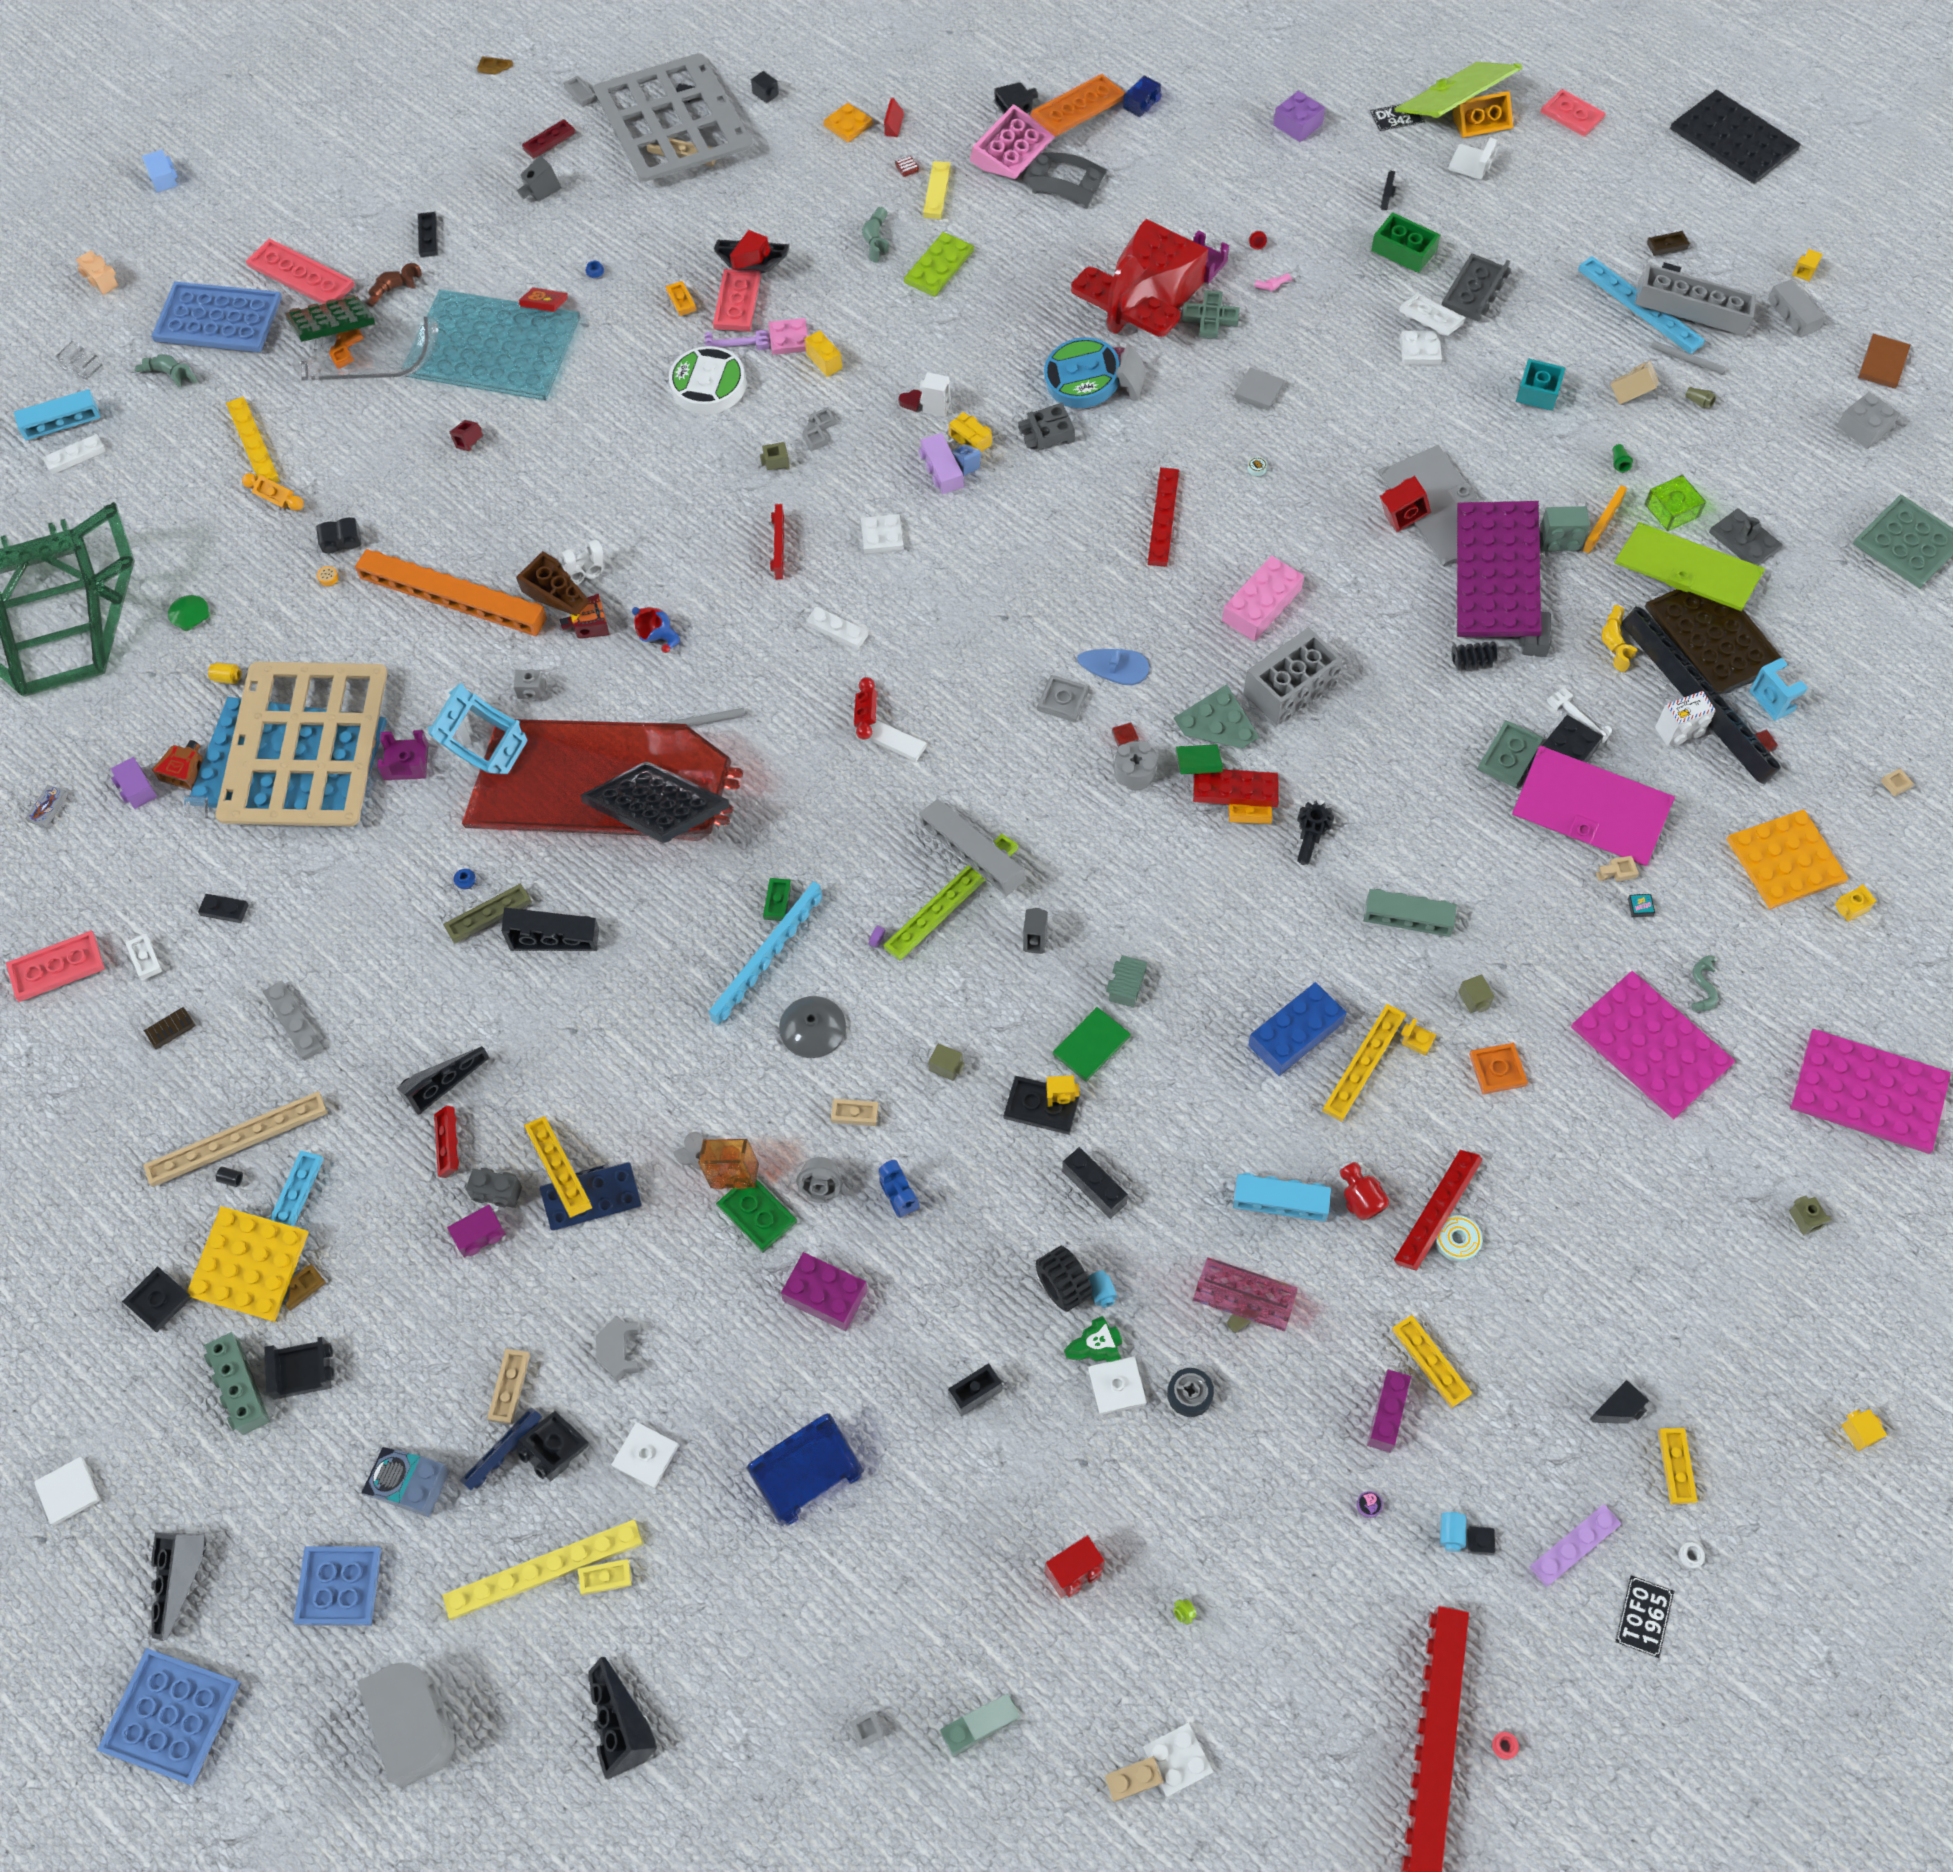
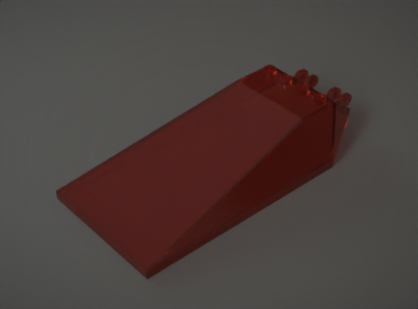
M514 719L520 722V729L522 733H525L528 741L508 774L487 773L480 769L462 825L465 828L653 839L582 803L580 795L645 761L720 796L723 794L724 787L728 789L740 788L741 782L736 779L727 778V776L741 778L744 771L741 768L730 767L732 761L729 756L691 729L687 724ZM496 726L484 757L487 761H489L506 733ZM729 804L730 807L721 813L731 814L734 807ZM715 815L705 820L704 823L698 824L687 832L674 837L672 840L699 841L712 833L714 823L729 825L731 818L726 815Z

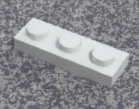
M95 434L42 458L53 475L102 454L106 450L98 435Z
M817 606L806 620L807 626L857 650L868 636L867 630Z

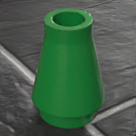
M1617 444L1612 448L1613 467L1618 472H1627L1632 467L1633 459L1622 444Z

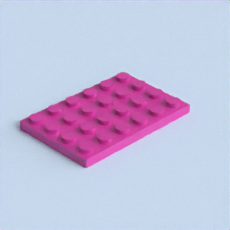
M1633 971L1629 972L1571 1025L1575 1032L1673 1120L1735 1063L1731 1056Z
M1812 1029L1790 1109L1931 1154L1935 1144L1951 1072Z

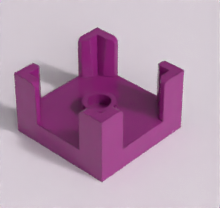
M1198 230L1193 236V241L1209 249L1204 282L1209 284L1228 262L1230 245L1222 242L1220 252L1205 245L1206 234Z
M423 730L413 731L416 740H395L392 732H381L380 741L384 748L383 761L378 759L377 767L383 780L426 779L429 743Z

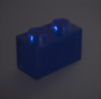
M1144 75L1124 94L1123 109L1141 117L1150 110L1151 106L1160 100L1162 96L1161 83Z

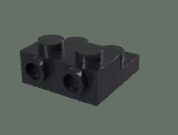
M554 1411L518 1440L517 1455L522 1462L527 1463L529 1461L534 1466V1471L539 1478L544 1479L546 1477L551 1482L569 1467L570 1461L588 1447L589 1442Z

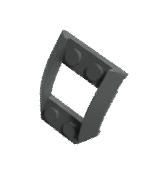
M1045 152L1040 153L1031 162L1023 177V181L1026 185L1029 184L1034 194L1036 192L1051 193L1072 202L1077 201L1087 209L1107 169L1077 155ZM1053 162L1067 163L1086 170L1079 185L1045 175Z

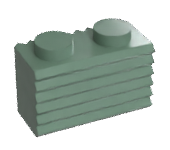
M1121 955L1120 962L1115 961L1112 972L1115 974L1114 980H1109L1106 992L1109 993L1110 1002L1132 1008L1135 1007L1147 969L1146 961Z

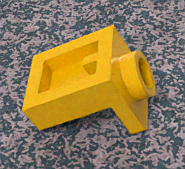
M1413 1018L1411 1024L1406 1023L1401 1032V1035L1404 1036L1401 1045L1426 1056L1436 1034L1417 1026L1418 1020Z

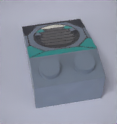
M382 1447L361 1494L429 1518L450 1471L444 1464L434 1460Z

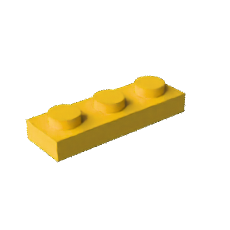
M1660 1428L1658 1435L1670 1505L1696 1504L1698 1501L1685 1428Z

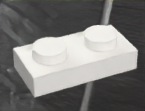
M147 934L125 942L141 980L163 972Z

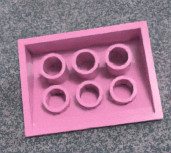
M1013 104L973 146L970 161L983 171L1016 179L1055 136L1030 115Z

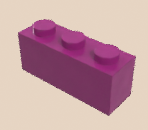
M1387 1369L1383 1376L1366 1446L1391 1453L1393 1450L1411 1376Z

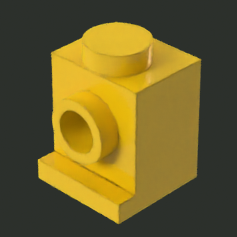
M1808 249L1805 256L1801 255L1792 275L1810 282L1823 254Z
M1862 884L1858 888L1840 896L1835 906L1838 912L1849 922L1869 912L1877 900L1865 885Z
M1074 1075L1047 1077L1048 1107L1052 1106L1053 1102L1067 1104L1075 1101V1097H1080L1079 1083L1074 1082Z

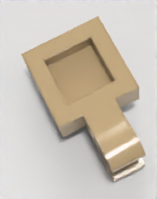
M1632 856L1611 859L1609 865L1600 866V872H1596L1598 881H1604L1614 876L1616 882L1635 879L1639 875Z

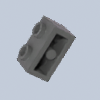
M473 1168L465 1190L471 1200L475 1202H487L499 1207L516 1208L522 1185L516 1175L503 1172V1174L494 1173L493 1170L488 1168H481L480 1170Z

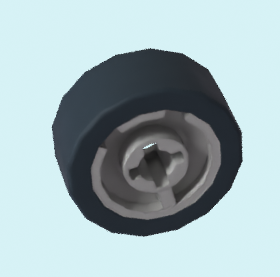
M1184 1368L1177 1371L1168 1384L1167 1399L1170 1406L1176 1413L1185 1417H1196L1209 1409L1214 1397V1386L1210 1377L1204 1371L1197 1368ZM1187 1389H1193L1195 1391V1393L1192 1394V1397L1188 1396V1393L1186 1391Z

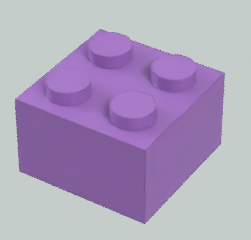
M1298 90L1275 108L1273 126L1301 142L1323 124L1325 107Z

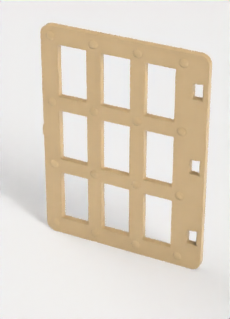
M252 663L247 673L215 816L218 822L222 824L356 825L360 820L372 752L376 744L375 736L388 674L386 667L383 664ZM275 677H297L290 711H267ZM311 678H333L326 712H304ZM347 678L370 679L363 713L341 712ZM252 683L257 684L256 691H250ZM264 724L287 725L279 759H257ZM301 725H324L317 760H294ZM338 726H361L354 761H331ZM239 737H245L244 745H238ZM254 772L276 773L269 809L246 808ZM291 773L314 774L306 810L283 809ZM328 774H351L344 810H321ZM227 792H233L231 800H225Z

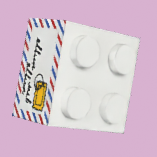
M1701 691L1666 704L1655 728L1667 747L1674 744L1680 745L1690 738H1699L1704 735L1716 710L1705 693Z

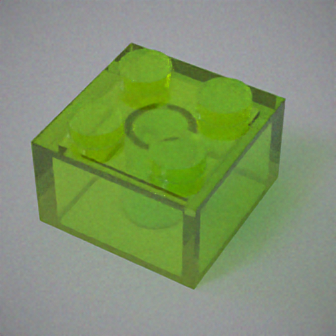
M1682 474L1650 489L1644 505L1668 532L1700 517L1706 501Z

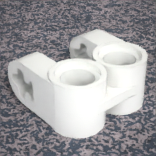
M595 539L586 542L585 552L581 553L577 559H575L573 552L567 549L559 552L558 561L565 572L570 575L575 585L584 580L585 576L588 579H594L602 573L603 550L599 541Z

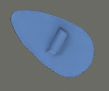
M1095 649L1080 653L1077 656L1078 663L1089 672L1122 685L1139 684L1146 679L1149 673L1147 659L1141 653L1133 650Z

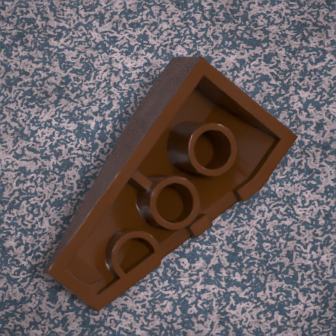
M544 551L516 576L521 592L537 602L577 616L589 604V600L580 588L575 585L570 575L565 572L560 562Z

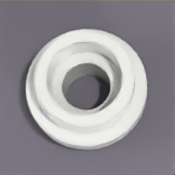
M1688 1542L1679 1549V1559L1684 1566L1695 1569L1704 1563L1705 1553L1698 1544ZM1692 1552L1695 1555V1560H1690L1687 1553Z

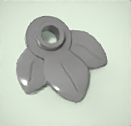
M691 1132L685 1137V1147L675 1150L674 1156L682 1165H692L698 1170H706L711 1166L713 1153L718 1149V1139L715 1135L704 1139L701 1134Z

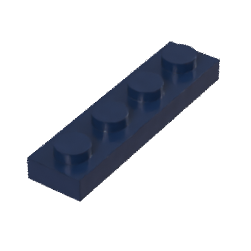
M530 1408L462 1477L460 1482L470 1491L473 1488H479L485 1482V1476L492 1469L496 1470L504 1462L505 1459L503 1457L509 1451L513 1452L517 1449L518 1440L539 1424L542 1416L535 1409Z

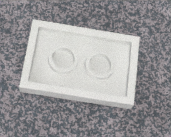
M1418 293L1401 304L1399 310L1407 318L1415 319L1421 325L1431 327L1437 330V333L1446 336L1463 325L1465 320L1464 316Z

